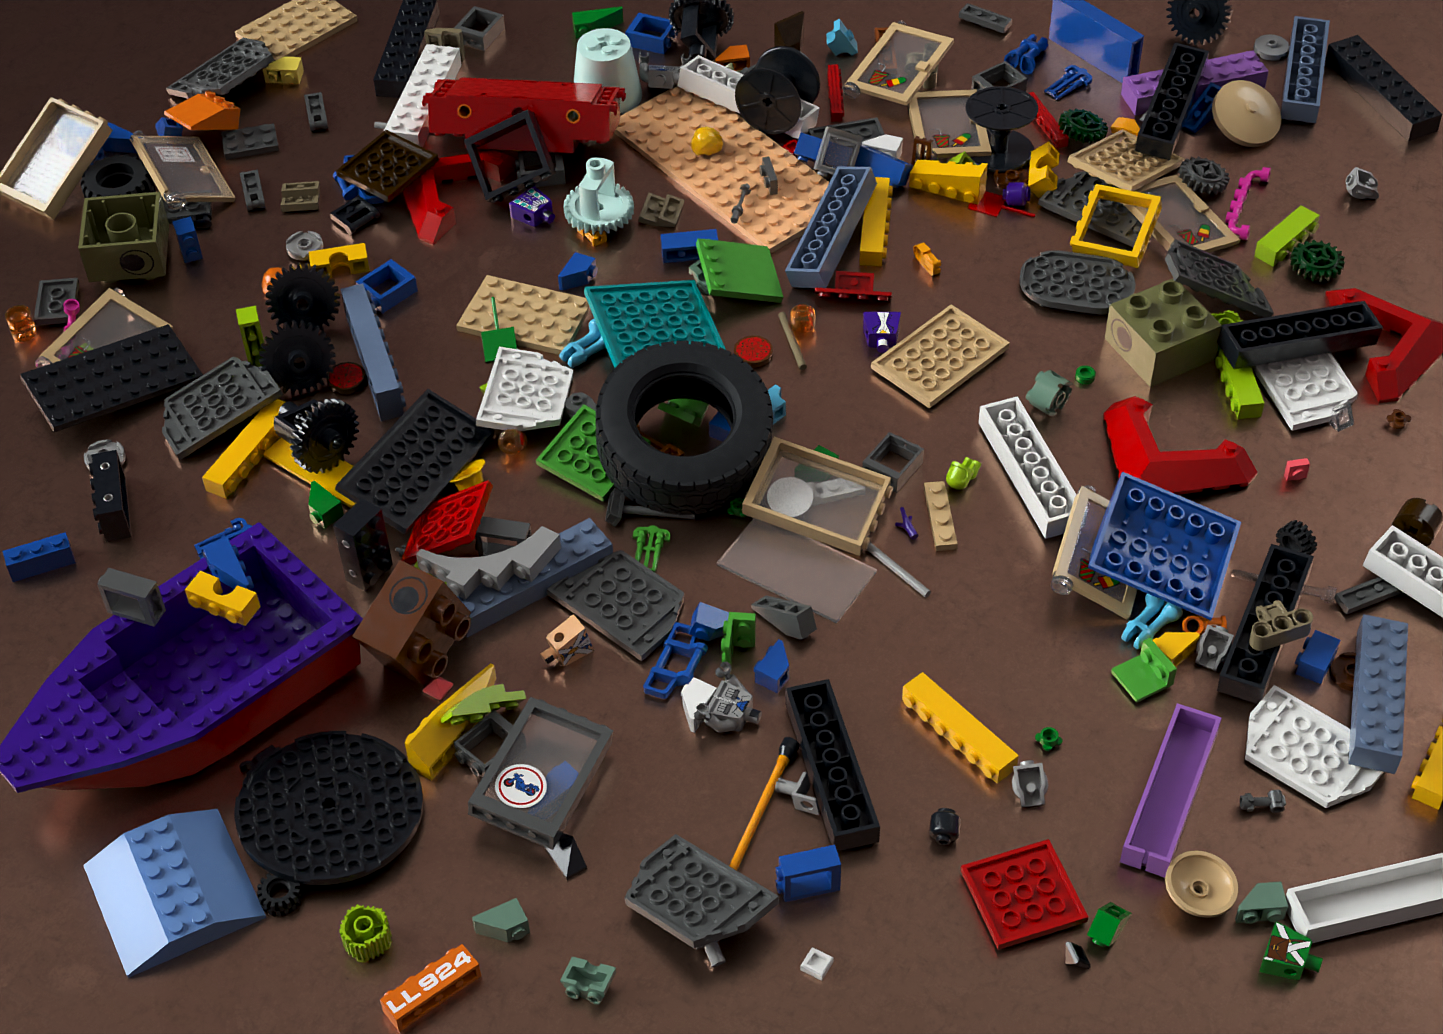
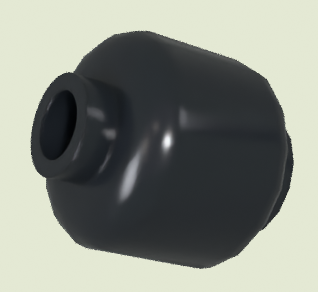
M949 808L938 809L937 812L931 815L930 836L936 840V843L941 845H949L950 842L956 841L960 835L961 818L956 814L955 810Z

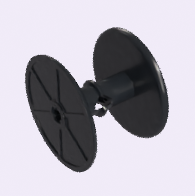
M786 46L770 48L759 57L755 69L744 74L738 81L735 89L737 108L744 120L761 132L767 134L787 132L799 120L801 114L800 99L811 104L817 99L820 91V77L813 62L797 49Z
M1004 86L989 87L972 94L966 102V113L974 123L987 128L986 131L992 152L990 156H972L970 158L976 165L988 163V172L999 170V173H1005L1010 169L1019 170L1023 166H1027L1030 163L1031 151L1034 150V146L1025 135L1014 130L1027 126L1036 118L1038 113L1036 100L1020 89ZM978 133L973 134L965 142L964 147L981 146Z

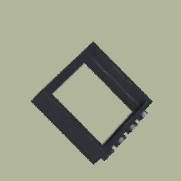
M528 109L464 140L486 201L492 203L502 202L503 198L517 195L520 193V190L532 188L536 185L535 183L549 180L548 178L551 175L556 174L535 113ZM527 124L543 168L492 191L477 148Z

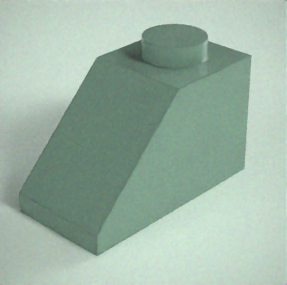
M517 898L472 917L476 934L504 942L519 940L530 933L528 919Z

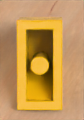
M1165 632L1161 637L1153 639V642L1173 665L1177 667L1196 650L1200 634L1197 632Z

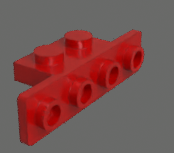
M836 271L835 289L815 288V293L819 294V297L829 298L830 294L838 295V298L849 299V296H857L859 300H868L869 297H876L877 301H888V298H892V292L873 291L874 273Z

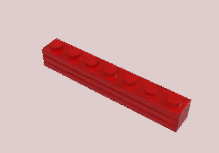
M838 64L828 65L831 122H842L844 103L842 77L839 76L841 75V69H839Z
M1034 92L1028 93L1038 104V113L1035 118L1038 125L1041 126L1042 130L1058 149L1068 146V135L1063 134L1064 130L1059 129L1060 126L1036 94Z

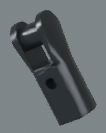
M205 212L177 217V220L191 217L195 229L210 228L212 226V215Z

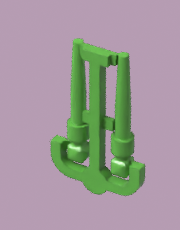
M655 525L638 527L633 532V539H637L635 559L640 561L642 550L646 551L644 566L648 568L651 551L655 552L653 566L649 569L656 572L664 540L670 542V532L666 529H660ZM647 533H648V534H649L648 545H647V546H644V545H645V541H646L645 538H646ZM657 534V536H656L657 539H656V541H655V547H652L654 535Z

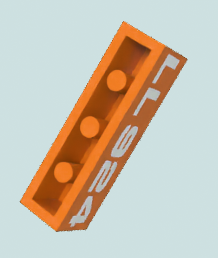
M463 944L457 948L450 949L445 956L436 962L429 963L417 975L410 976L402 985L385 993L380 999L383 1012L396 1029L401 1032L480 978L479 963Z

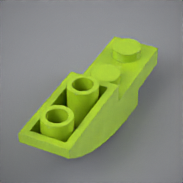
M504 684L493 685L483 688L463 699L449 709L440 720L441 723L451 722V725H458L466 720H470V723L482 721L484 719L483 716L493 710H499L500 707H505L506 710L519 707V703L526 699L524 690L505 692Z

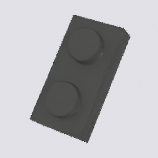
M763 157L759 170L761 177L764 176V186L768 188L770 195L778 194V179L770 157Z

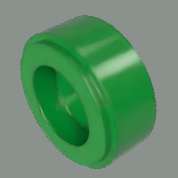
M1080 366L1076 370L1075 379L1081 384H1091L1095 380L1096 371L1090 366Z

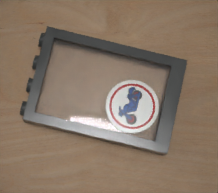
M530 697L469 799L468 815L553 850L612 745L613 730L605 725L589 721L583 716L574 715L564 708H557L547 704L544 700Z

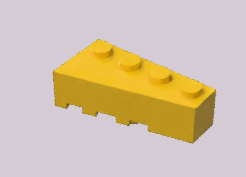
M917 160L910 171L909 187L968 203L979 204L986 191L988 163L973 165L971 162L956 164L953 161L940 163V161Z

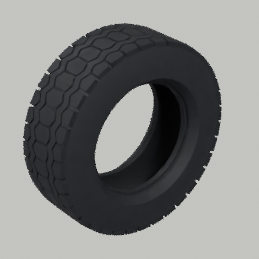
M674 341L661 343V347L658 343L648 346L647 350L643 348L635 352L634 356L631 354L613 369L605 380L598 396L596 406V445L598 456L606 475L621 493L624 492L626 497L632 501L636 500V503L646 508L649 506L651 510L661 513L664 509V513L677 515V511H679V515H692V511H694L695 515L707 513V509H709V512L721 509L722 505L725 507L731 504V501L735 500L736 497H742L748 492L772 440L773 409L764 382H762L757 372L746 361L743 362V359L734 353L731 355L730 351L721 347L718 350V346L706 343L703 346V342L691 341V344H689V341H676V344H674ZM687 398L702 401L717 409L727 420L731 431L719 446L707 453L696 456H674L655 449L645 441L637 428L638 423L643 415L654 406L672 399Z

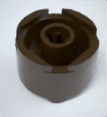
M1408 499L1396 515L1392 525L1424 546H1428L1433 542L1442 526L1443 514L1436 505L1432 504L1431 506L1425 503V499Z

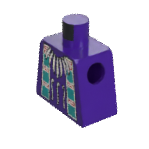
M535 186L529 188L509 203L511 218L530 226L536 227L543 221L550 224L555 219L551 199Z

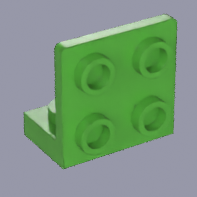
M687 398L668 400L667 404L664 402L660 403L657 409L700 427L709 404Z
M729 612L728 621L724 620L723 634L725 635L721 641V651H723L721 663L725 661L731 665L733 646L743 648L756 646L755 613Z
M1148 638L1142 642L1139 656L1112 668L1111 673L1136 702H1139L1172 686L1177 668L1153 640Z

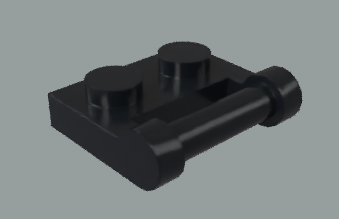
M357 196L332 211L330 216L349 235H352L359 227L372 219H378L380 213L362 197ZM366 212L368 213V214H366L365 216L361 217L360 219L356 220L355 222L350 223V222H352L353 220H355V219H357L358 217H360V216H362L363 214H365Z

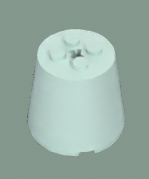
M601 28L589 31L577 43L573 83L602 84V87L625 88V101H622V98H620V113L622 115L636 108L642 99L641 83L630 40L626 34L615 29Z

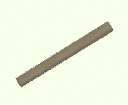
M780 312L778 316L799 369L805 370L807 365L785 312Z

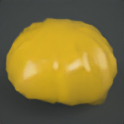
M707 126L698 128L691 140V149L698 156L718 153L723 146V139L720 133L714 128Z

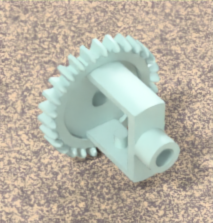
M591 158L586 162L587 173L579 184V187L576 186L575 192L571 190L570 195L566 196L563 207L565 219H567L568 224L572 223L573 228L577 227L578 231L584 229V233L592 230V234L598 231L601 235L603 230L610 233V229L617 231V226L623 228V223L628 224V219H632L634 214V201L632 195L624 186L621 189L619 183L615 186L614 162L604 158Z

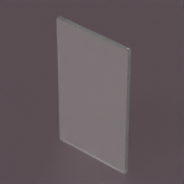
M756 518L749 523L717 562L718 566L789 601L812 606L814 613L835 623L840 620L877 572V569L814 539Z

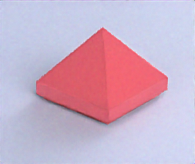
M441 677L437 679L432 678L422 691L441 701L453 687V683Z

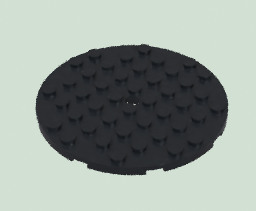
M325 731L294 739L295 742L283 748L279 746L265 755L243 780L234 808L236 830L243 848L251 859L267 872L279 878L300 884L331 885L344 883L364 877L384 867L396 858L409 844L417 831L423 812L422 786L416 769L409 764L407 757L396 747L382 739L364 733L360 736L347 734L346 731ZM335 804V808H325L324 810V805Z

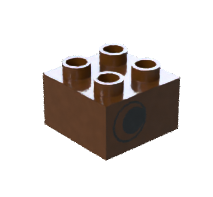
M399 560L352 637L383 666L425 687L431 678L437 679L446 669L448 663V656L446 654L454 640L460 641L466 636L471 625L469 617L471 611L442 580Z

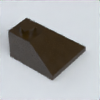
M803 11L774 23V47L786 46L801 52L804 43Z

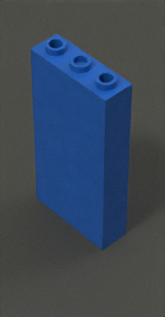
M1052 0L1053 5L1049 28L1050 40L1123 83V77L1139 74L1144 35L1085 0Z

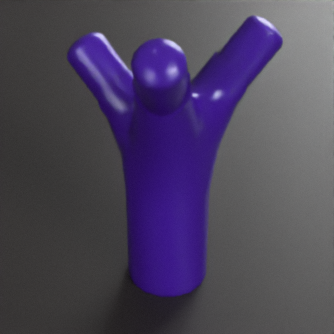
M901 507L903 523L896 522L895 526L904 528L910 538L914 540L919 535L912 525V516L908 517L904 507Z

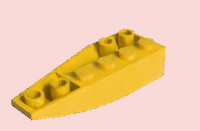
M492 663L434 709L428 717L421 721L420 726L407 736L404 743L408 761L418 774L432 781L455 755L454 742L478 723H470V720H466L461 724L451 725V722L441 723L440 719L449 709L463 699L495 684L496 673Z

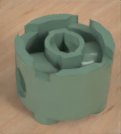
M1048 370L1045 373L1040 371L1035 378L1036 383L1028 391L1026 399L1031 405L1052 417L1057 414L1055 410L1057 408L1062 410L1072 393V388L1069 386L1073 385V383L1052 370Z

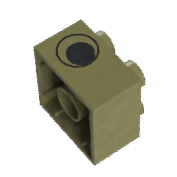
M160 192L84 198L78 249L89 282L103 281L105 283H115L123 279L141 278L143 280H152L158 276H165L169 222Z
M1170 279L1110 304L1105 339L1136 373L1152 387L1215 360L1218 349L1217 340L1222 325L1181 283Z

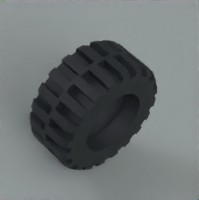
M118 154L113 157H104L103 160H97L94 162V165H90L81 179L84 198L156 192L153 179L141 159L139 160L135 156H119Z

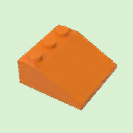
M206 91L205 94H197L166 110L164 115L189 130H234L239 128L240 108L235 106L233 102L226 101L224 97L217 96L215 92Z

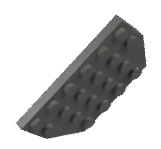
M242 38L168 86L166 90L170 95L187 99L197 94H205L206 91L215 92L216 95H225L233 87L241 85L245 79L256 75V72L260 69L268 67L269 63L274 61L263 41Z
M1086 171L1078 172L1066 180L1064 178L1058 179L1057 189L1047 191L1039 199L1038 205L1078 222L1083 217L1082 211L1084 206H1087L1089 202V193L1093 191L1096 184L1115 188L1119 187L1105 183V180L1098 177H1092ZM1150 191L1140 192V193H1145V194H1150V195H1155V196H1157L1156 194H1154V193H1152V192H1150ZM1099 199L1088 227L1134 247L1142 224L1123 203Z
M1176 239L1171 243L1165 261L1168 265V270L1173 276V280L1190 287L1195 292L1201 291L1210 298L1214 299L1216 297L1228 305L1233 304L1242 311L1248 310L1253 312L1257 317L1273 316L1274 312L1263 291L1260 288L1255 289L1249 283L1251 279L1237 264Z
M231 357L167 397L164 403L165 411L163 418L165 419V425L162 427V433L179 460L283 396L284 394L267 370L262 372V366L257 367L252 365L251 362Z
M622 550L599 559L597 564L569 579L567 576L547 589V595L640 661H643L668 639L685 599L683 591Z
M677 834L642 860L640 871L637 877H634L632 887L625 896L627 906L692 948L747 931L780 903L778 895Z

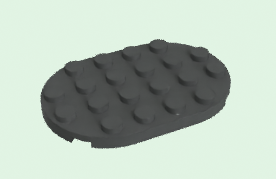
M1059 250L1041 252L1040 256L1030 257L1023 264L1019 279L1021 289L1025 295L1042 307L1099 315L1109 313L1110 304L1134 294L1136 286L1132 272H1128L1123 268L1122 263L1114 259Z

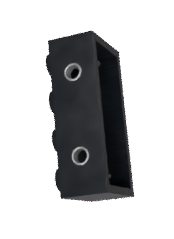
M117 450L91 454L92 463H89V470L93 478H90L92 490H95V493H91L93 505H96V508L93 509L95 521L99 520L100 535L104 534L106 542L130 538L132 536L126 477Z
M361 498L333 527L346 581L366 592L371 586L376 584L377 580L385 572L390 570L393 562L382 509Z

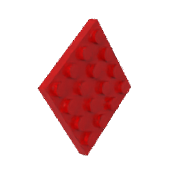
M489 480L433 502L416 521L401 560L412 565L416 563V554L420 549L440 554L445 551H452L460 545L471 543L475 539L486 504L490 498L493 488Z
M1049 839L961 865L960 871L998 950L1088 922L1089 917Z

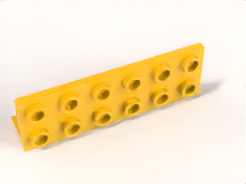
M280 438L263 453L266 459L307 483L311 484V482L316 481L348 507L352 508L356 504L335 490L336 484L354 467L350 463L339 459V466L332 465L331 471L326 469L325 473L320 471L318 474L310 473L294 461V457L291 455L293 451L290 449L292 444L283 438Z

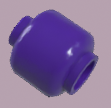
M1010 182L1006 189H1003V200H1006L1009 206H1025L1030 201V187H1027L1024 182Z

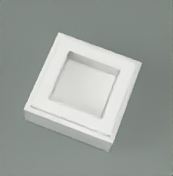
M812 947L802 962L800 970L822 981L833 964L834 958Z

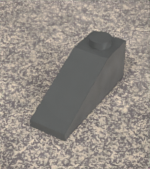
M767 595L751 604L754 611L788 636L805 639L809 634L817 630L812 606Z

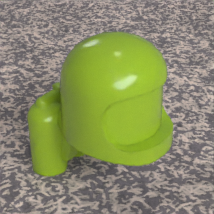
M965 457L962 464L952 461L946 475L947 484L957 490L966 488L969 481L977 476L982 463L976 460L973 461L968 457Z

